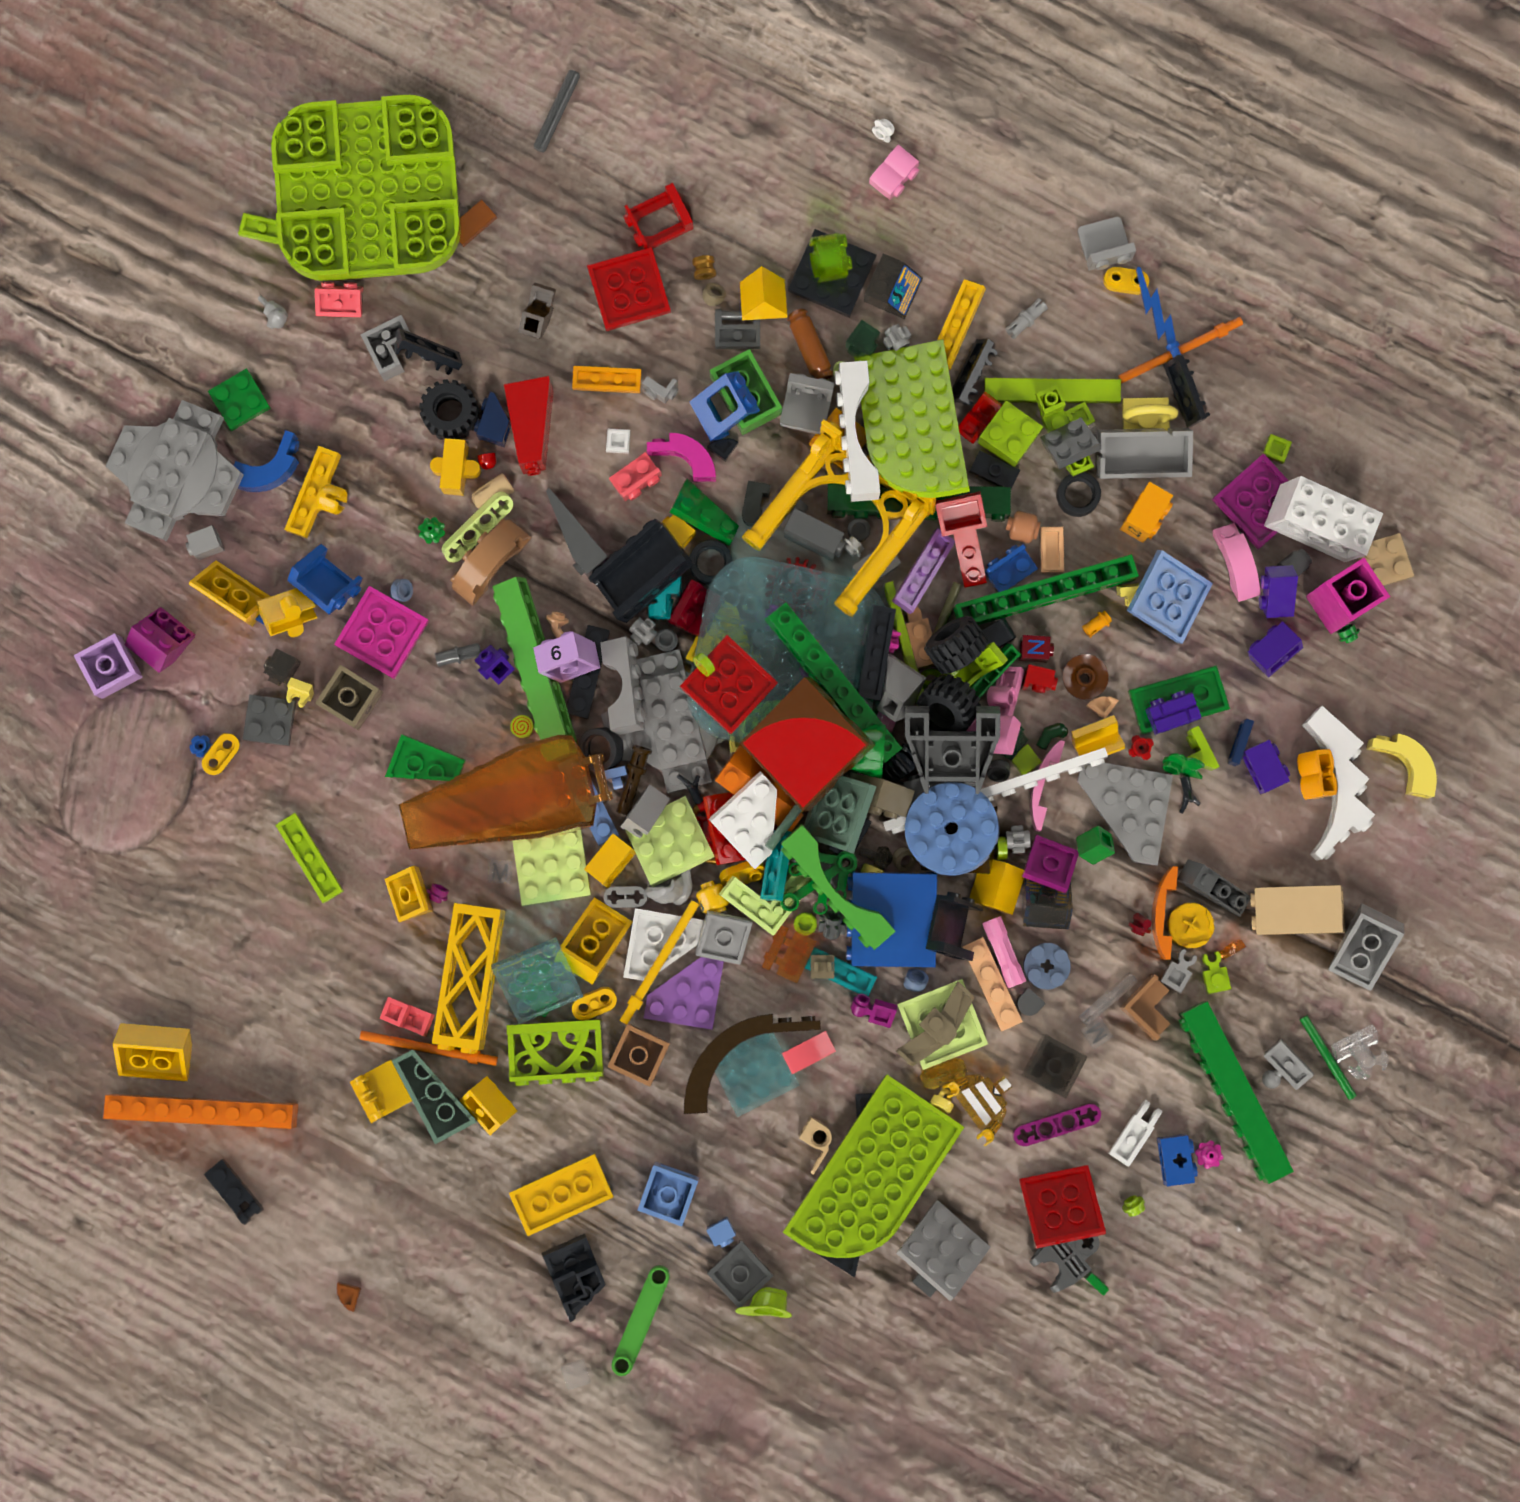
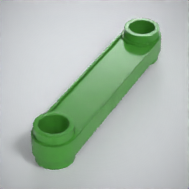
M655 1265L650 1270L614 1355L611 1367L618 1376H626L632 1370L666 1289L670 1273L663 1265ZM656 1270H661L665 1273L666 1279L662 1282H657L653 1278V1273ZM624 1359L628 1362L629 1367L626 1370H620L616 1366V1361Z

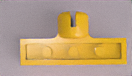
M318 446L284 530L307 539L319 511L324 510L337 515L344 510L345 507L340 506L336 500L347 503L348 494L343 488L331 484L341 454Z

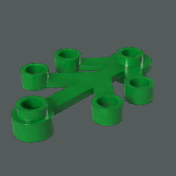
M818 851L820 862L833 864L826 871L823 870L827 880L831 882V878L839 873L835 890H841L843 892L842 897L846 899L847 893L845 890L848 874L852 873L857 867L856 856L847 851H842L836 856ZM844 858L849 860V864L846 867L842 865ZM792 862L788 865L787 872L791 876L802 875L799 871L796 874L791 872V867L793 865L798 866V863ZM811 880L794 893H784L783 901H779L781 908L789 912L796 910L799 906V900L815 890L812 886L814 881ZM818 893L817 901L813 904V911L818 915H823L828 910L826 904L828 897L825 893L822 895ZM788 897L792 899L790 906L785 905V899ZM820 903L824 905L822 912H818L816 909Z

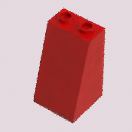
M549 376L504 384L518 463L523 474L528 476L539 475L541 471L546 470L554 394Z

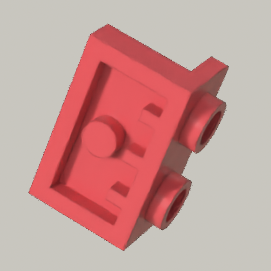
M321 282V285L315 288L316 316L362 317L363 286H357L355 282L343 283L344 286H335V282Z
M645 452L612 475L609 480L624 501L628 499L632 501L641 495L642 489L647 486L652 487L660 481L659 477L662 474L661 470L656 467Z

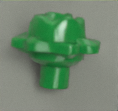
M433 517L431 520L425 518L424 522L418 526L419 531H421L419 537L424 539L427 544L432 542L439 543L440 538L445 536V531L443 530L445 528L444 523L439 522L436 517Z

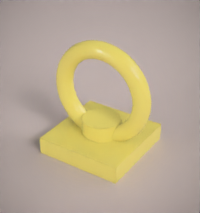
M1168 397L1122 399L1123 429L1164 428L1168 431V428H1170L1169 421L1174 420L1178 416V410L1169 405Z

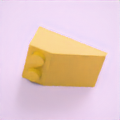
M594 897L558 948L554 961L593 985L633 921Z

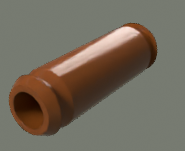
M802 308L791 312L788 315L787 321L790 322V329L810 375L815 379H830L833 376V370H830L831 364L813 322L807 315L808 311Z

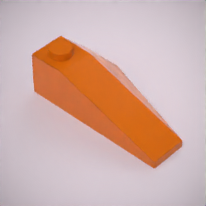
M739 745L716 776L715 781L735 795L757 773L762 772L777 789L775 824L779 826L795 803L755 759ZM802 813L798 815L787 831L791 832L803 817Z

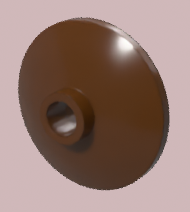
M1081 654L1073 657L1066 664L1062 679L1066 690L1073 697L1081 700H1090L1104 692L1108 684L1109 674L1105 664L1099 658L1090 654ZM1082 674L1088 676L1087 682L1081 681L1080 676Z

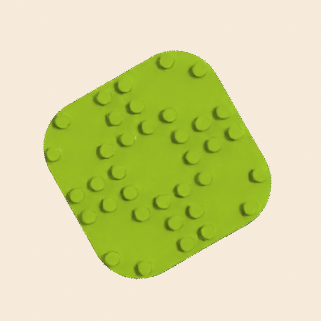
M416 95L382 96L379 101L337 104L336 100L309 102L291 109L287 112L288 115L282 122H278L271 142L277 203V237L286 260L298 273L319 281L419 274L437 269L454 254L461 234L454 139L448 118L430 100Z

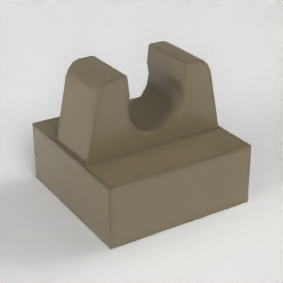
M811 955V979H834V955Z

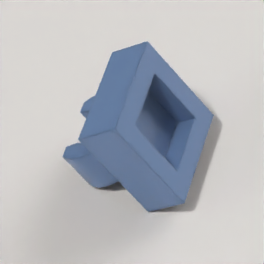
M626 766L602 771L604 780L612 779L614 790L623 788L621 776L628 774Z

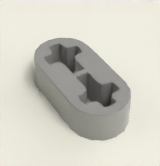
M638 886L611 887L605 891L603 897L606 905L612 908H638L645 905L648 900L645 889ZM639 890V893L644 895V899H640L639 903L636 904L634 899H627V895H634L635 891ZM612 891H616L617 895H624V899H618L616 904H612V900H608V896L612 895Z

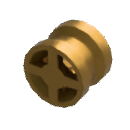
M702 255L692 259V264L696 270L694 272L695 279L707 280L716 277V270L713 268L715 263L714 256Z

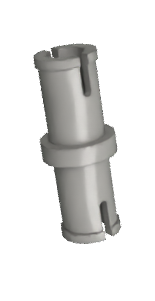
M1038 298L1025 311L1022 310L1018 314L1019 317L1005 328L1009 336L1013 334L1011 338L1015 339L1023 330L1031 327L1034 324V320L1048 309L1045 302Z

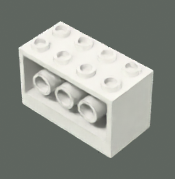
M1299 476L1280 484L1264 526L1338 560L1347 562L1367 556L1383 513L1305 477Z

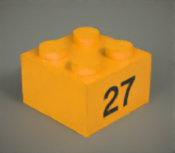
M1149 481L1119 530L1142 543L1147 538L1152 539L1162 524L1159 522V519L1163 520L1173 506V503L1170 502L1173 495Z

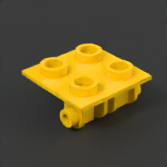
M392 1060L350 1081L371 1123L412 1101Z

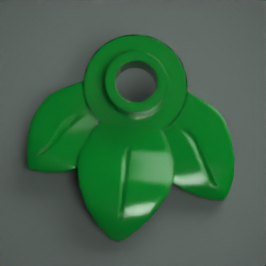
M1173 753L1163 758L1162 763L1164 765L1162 768L1167 773L1173 775L1181 773L1192 778H1203L1197 770L1205 767L1202 761L1196 758H1186L1183 754Z

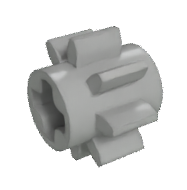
M896 324L884 332L886 337L883 338V343L888 350L893 348L897 351L910 345L908 340L911 338V333L907 326L901 329L900 325Z
M648 617L645 621L641 618L637 619L629 629L632 633L630 636L631 640L638 646L642 642L647 646L657 635V632L654 630L656 624Z
M1023 825L1012 826L1011 831L1005 832L1007 848L1012 849V854L1025 853L1024 848H1030L1029 830L1023 831Z

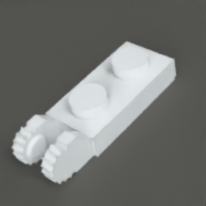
M1147 1100L1143 1101L1136 1114H1133L1108 1154L1128 1167L1154 1130L1153 1126L1162 1113V1110L1157 1108L1153 1111L1148 1123L1142 1120V1116L1150 1105V1102Z

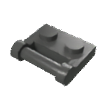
M715 309V349H760V319L753 320V324L722 325V320H742V311Z

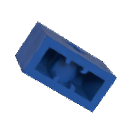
M1185 1134L1158 1137L1157 1145L1163 1185L1168 1187L1195 1183L1194 1177L1198 1176L1196 1163H1192L1191 1153H1194L1192 1139H1189L1188 1135ZM1177 1154L1183 1157V1161H1179V1166L1173 1162V1159L1177 1158Z

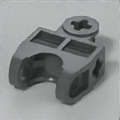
M1098 1236L1092 1237L1089 1240L1091 1244L1088 1247L1085 1244L1082 1245V1239L1061 1243L1060 1245L1067 1252L1065 1254L1057 1244L1039 1248L1029 1262L1033 1267L1041 1262L1052 1261L1057 1263L1059 1273L1049 1288L1053 1293L1059 1292L1075 1284L1092 1270L1085 1260L1098 1250L1099 1238ZM1069 1259H1072L1074 1261V1263L1078 1266L1080 1271H1078L1075 1268V1266L1071 1263Z

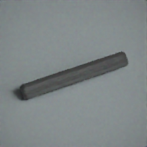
M574 70L568 71L534 143V149L544 153L580 79L579 73Z

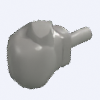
M260 295L258 300L265 306L263 313L268 318L266 326L271 329L283 328L288 319L286 310L274 301L268 302Z

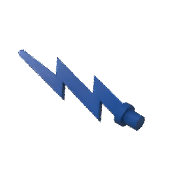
M1137 267L1136 273L1145 314L1152 307L1157 339L1159 340L1165 332L1167 351H1170L1173 358L1182 355L1178 348L1180 344L1175 338L1171 314L1164 323L1158 288L1150 297L1140 267Z

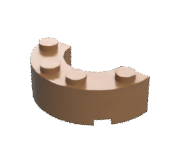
M502 519L490 533L484 532L477 541L479 544L474 550H468L463 556L462 560L464 563L450 580L452 582V589L474 606L488 590L489 583L497 571L512 556L518 555L532 537L511 519Z

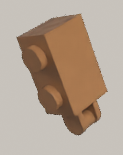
M916 607L913 613H906L908 623L905 625L918 671L936 666L924 650L925 644L932 636L928 618L923 619L921 610Z

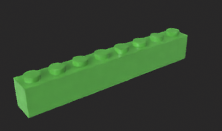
M514 577L493 586V597L501 612L500 620L507 631V642L512 648L514 665L519 670L521 676L520 684L526 692L527 706L535 721L534 729L541 740L542 754L546 757V760H557L578 752V742L559 682L538 672L533 647L541 645L545 637L527 580L523 577Z

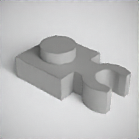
M1185 949L1178 953V963L1171 961L1160 979V982L1179 993H1182L1192 975V972L1187 970L1188 966L1193 965L1197 960V956L1193 955L1190 961H1185Z

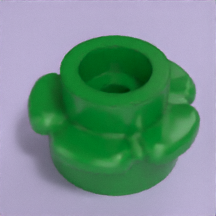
M1354 623L1342 627L1337 632L1340 638L1339 641H1345L1346 644L1355 641L1358 638L1357 634L1360 632V629H1357Z

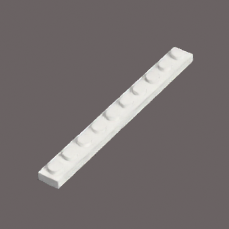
M1104 747L983 788L980 791L991 802L994 800L993 796L1002 793V796L1006 797L1016 793V788L1024 786L1025 790L1038 786L1037 781L1046 778L1047 782L1059 779L1060 773L1068 771L1069 775L1082 771L1081 766L1091 764V767L1105 763L1104 759L1108 758V754ZM900 816L897 817V820L891 819L883 822L885 830H892L893 834L905 831L906 817Z

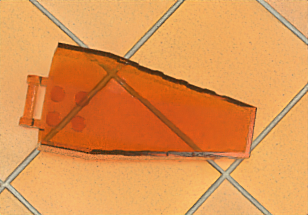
M555 735L517 746L483 765L474 767L471 771L458 775L454 779L440 784L428 792L419 794L399 804L408 848L412 850L551 838L592 827L594 825L597 803L613 799L612 792H609L602 764V761H604L603 754L585 757L572 735ZM590 764L594 766L599 795L594 793L588 768Z

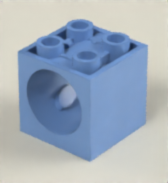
M655 1162L637 1211L682 1227L700 1177Z

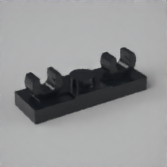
M401 328L395 334L397 343L394 346V350L397 355L402 349H406L405 356L407 359L411 358L413 352L417 353L426 361H434L437 371L441 366L446 365L445 372L447 375L451 374L453 368L460 370L463 365L458 351Z
M975 340L952 387L954 403L973 404L968 399L969 393L971 395L978 394V391L972 387L981 377L984 365L992 366L993 364L988 360V354L997 355V351L992 348L994 342L991 340Z
M1181 355L1163 366L1188 428L1205 420L1210 416V413H1205L1203 405L1206 403L1205 401H1200L1198 390L1191 376L1194 374V371H1189L1187 366L1190 361Z

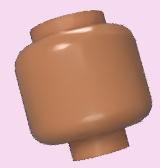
M1017 511L1014 517L1008 518L1006 530L1010 531L1009 536L1012 540L1031 543L1033 539H1037L1041 522H1038V518L1034 514Z

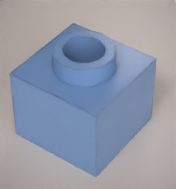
M728 1217L706 1228L715 1247L721 1245L723 1248L734 1241L732 1237L736 1236V1232Z

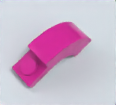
M669 433V442H665V439L661 438L652 439V442H647L648 456L680 457L690 465L693 471V482H716L715 467L709 453L693 438L679 433Z

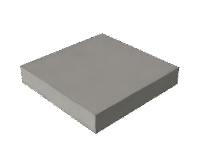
M707 910L695 951L696 956L741 965L753 924L752 919Z

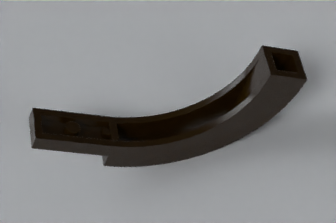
M765 1014L745 1019L724 1030L705 1048L692 1069L685 1091L684 1114L708 1113V1093L712 1077L723 1058L737 1045L752 1037L767 1033L821 1030L820 1020H815V1016L801 1017V1021L792 1022V1017L778 1018V1023H773V1014Z

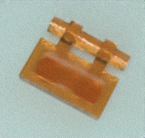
M781 925L778 932L772 937L773 943L769 951L764 954L763 958L765 960L762 968L770 971L773 963L780 965L776 973L777 975L798 983L816 941L798 932L794 933L792 940L788 939L785 936L789 928ZM782 944L789 946L783 959L777 957Z

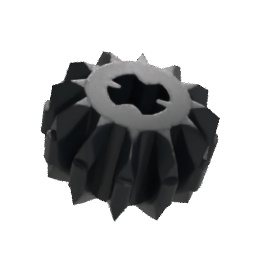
M908 743L901 745L902 749L887 762L883 763L884 773L894 781L903 779L916 767Z

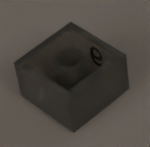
M1042 1034L1021 1076L1066 1099L1087 1056L1046 1034Z

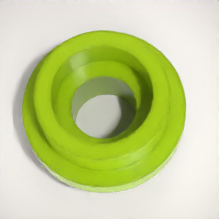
M1133 1195L1124 1201L1125 1204L1122 1207L1124 1213L1134 1217L1145 1210V1201L1143 1197Z

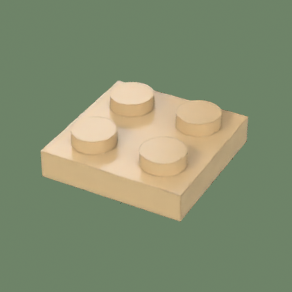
M1400 533L1372 541L1367 556L1358 558V560L1366 559L1383 586L1414 577Z

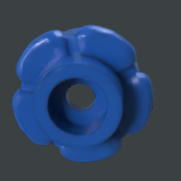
M205 735L193 737L191 740L192 744L190 745L191 753L202 758L212 746L210 738Z

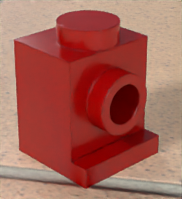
M1029 664L1025 670L1021 690L1032 687L1031 690L1037 693H1045V691L1050 690L1055 691L1058 677H1054L1056 671Z

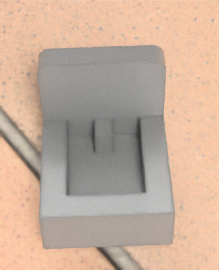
M648 376L642 382L645 395L652 400L657 398L665 404L669 399L673 400L679 391L677 388L678 381L674 378L667 388H664Z

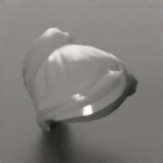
M691 869L655 887L648 883L645 894H647L648 898L661 904L674 903L679 906L684 904L692 894Z

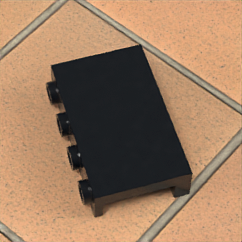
M654 519L647 522L637 535L630 537L620 550L614 551L603 565L597 566L588 579L599 588L615 610L612 613L616 619L627 623L691 568L694 563L666 525Z

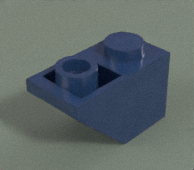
M490 392L489 397H485L481 410L484 412L482 418L477 420L474 431L477 432L476 435L479 440L505 448L512 426L495 393Z

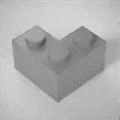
M402 315L360 334L384 382L405 372L394 350V346L397 343L395 335L397 330L401 328L410 332Z

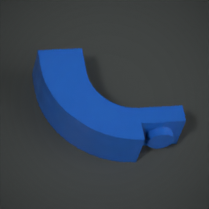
M285 430L277 454L265 465L249 466L235 461L234 466L244 474L238 489L247 492H264L286 482L299 464L298 460L292 456L296 454L299 448L298 437L294 433Z

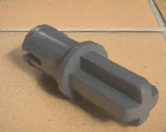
M479 643L459 648L454 646L455 649L435 653L438 667L456 662L461 664L463 660L478 657L482 651Z

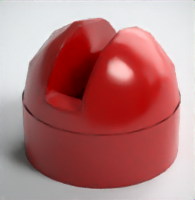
M495 453L477 455L481 468L488 470L495 467Z

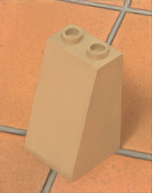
M1341 885L1255 888V893H1251V907H1255L1256 916H1252V930H1256L1257 935L1345 933L1343 887Z

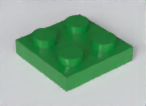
M247 368L208 390L209 395L231 431L271 409Z

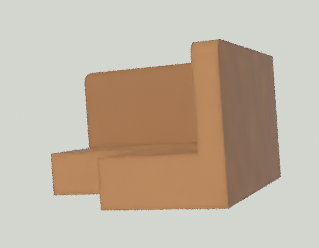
M1151 974L1121 1005L1120 1009L1152 1040L1158 1041L1161 1038L1159 1035L1171 1023L1154 1006L1170 990L1158 980L1159 977L1156 974Z

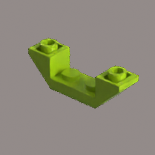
M1057 385L1035 394L1041 419L1047 433L1070 423L1064 411L1066 404ZM1087 456L1065 468L1072 476H1076L1094 468L1090 456Z

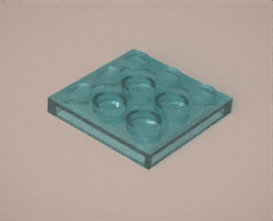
M557 937L491 965L492 971L518 1024L583 997L580 986Z
M774 1033L758 1035L740 1043L723 1058L715 1070V1074L737 1117L800 1086L795 1074L791 1073L782 1055L783 1050Z

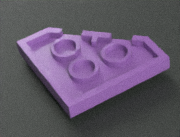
M700 957L647 995L644 1019L713 1030L724 961Z

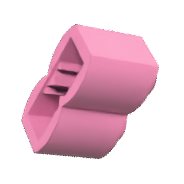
M897 145L872 174L869 184L889 200L894 196L897 198L905 188L903 184L908 179L912 181L918 174L919 161L900 145Z

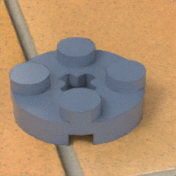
M1042 943L1033 947L1024 958L1023 970L1027 979L1040 989H1054L1061 986L1070 973L1071 966L1067 952L1052 943ZM1046 959L1050 960V964L1053 965V969H1049L1048 973H1045L1044 968L1040 967L1041 963H1045Z

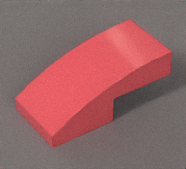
M388 997L379 1019L419 1035L427 1036L435 1015Z
M824 1031L783 1052L782 1055L791 1073L794 1074L833 1054L836 1050L827 1032Z

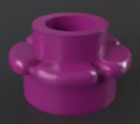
M433 883L430 889H427V893L430 894V900L441 903L448 900L449 890L442 885Z

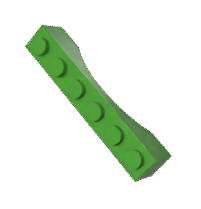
M803 824L781 841L783 846L781 851L789 860L792 858L796 860L799 864L796 867L805 878L808 875L814 881L812 884L813 888L820 895L825 893L830 899L827 902L835 913L840 911L845 916L843 922L851 931L855 928L861 934L858 939L866 948L871 946L875 950L896 932L879 911L868 910L851 903L832 887L820 864L818 842Z

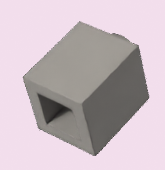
M212 525L186 535L188 539L186 548L190 556L194 555L198 560L225 551L219 533Z

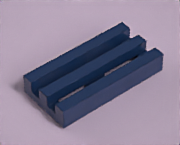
M1245 719L1240 722L1227 761L1229 765L1235 767L1240 765L1254 724L1253 720Z

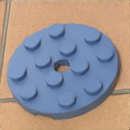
M957 782L933 786L929 788V794L923 792L911 805L905 821V837L911 853L921 865L941 875H961L977 869L989 858L999 836L998 817L989 799L981 791L979 794H976V788ZM950 822L958 825L957 832L951 835L945 832L946 826Z

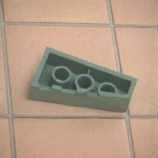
M414 1050L392 1060L435 1144L477 1122Z

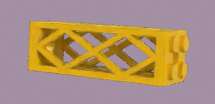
M454 903L432 1044H438L437 1049L451 1051L455 1047H459L462 1053L475 1054L478 1053V1050L484 1049L506 913L504 910ZM464 914L472 915L468 922L463 926ZM485 918L493 919L491 932ZM478 926L486 945V950L470 966L462 943ZM458 962L463 977L453 988L456 965ZM486 964L481 993L475 976ZM468 986L477 1010L461 1027L452 1004ZM447 1022L452 1033L446 1032ZM476 1025L475 1036L468 1035Z

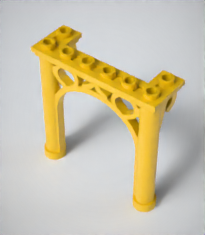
M823 419L820 436L812 445L809 455L753 527L747 529L743 534V540L752 548L758 551L763 548L807 491L822 484L836 483L845 485V480H849L848 472L844 475H834L830 467L834 461H843V458H847L846 450H842L841 428L832 421L829 423ZM868 455L867 458H868V460L870 461V463L872 464V462H871V460H870V456ZM825 464L828 475L814 478ZM879 475V483L889 489V491L883 493L879 500L871 501L881 515L883 535L877 548L834 602L842 612L853 617L858 610L857 606L926 516L928 517L930 514L933 515L935 513L936 498L917 497V494L906 491L902 493L889 486L888 482ZM888 498L897 499L903 504L902 510L897 513L886 511L884 506L885 500ZM888 519H901L889 534Z

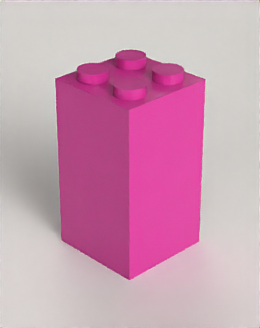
M1362 558L1324 582L1305 597L1329 633L1332 634L1388 599L1390 595L1366 559Z

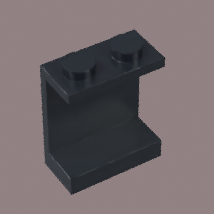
M947 892V895L937 894L926 949L953 959L973 961L974 952L961 948L968 910L983 911L984 907L975 904L974 899L962 897L961 899V894Z

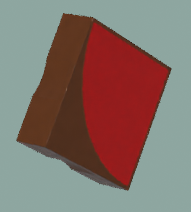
M804 677L740 742V745L802 811H810L834 787L837 780L845 772L852 769L875 746L871 739L838 709L831 697L809 677Z

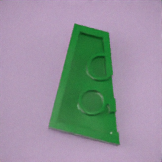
M686 478L669 513L729 546L736 535L739 525Z
M401 734L385 777L457 782L461 776L466 759Z

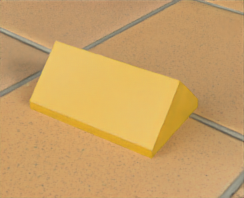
M217 560L189 582L190 586L252 627L259 615L257 601L271 597Z

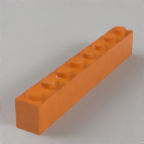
M109 1094L105 1095L103 1119L292 1129L297 1127L298 1104Z

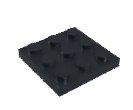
M814 229L790 283L788 292L850 318L877 255Z

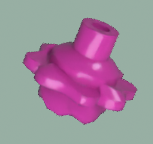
M1212 1140L1207 1143H1199V1149L1195 1150V1155L1198 1158L1197 1163L1199 1165L1204 1164L1205 1169H1209L1212 1166L1218 1167L1220 1165L1219 1160L1224 1158L1221 1153V1146L1219 1144L1214 1145Z

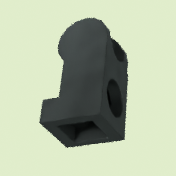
M748 481L742 510V519L747 526L753 527L762 515V498H769L770 484Z

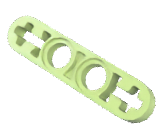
M501 491L495 493L443 544L442 553L449 562L455 563L460 561L468 550L478 544L477 541L484 532L489 533L512 510L513 501L510 496ZM500 500H502V501H504L506 504H505L504 506H502V505H499L498 502H499ZM491 508H493L494 510H496V512H497L496 515L493 513V511L491 510ZM485 514H490L491 520L487 524H481L480 518ZM468 530L475 531L472 539H464L465 532ZM459 539H460L461 542L464 544L463 547H462L461 544L458 543V540H459ZM453 548L456 549L457 552L453 554L452 552L450 553L449 550Z

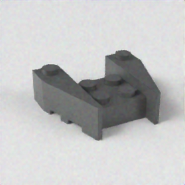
M906 706L905 737L925 794H929V781L975 782L976 794L980 793L995 747L1000 738V706H976V731H929V706Z

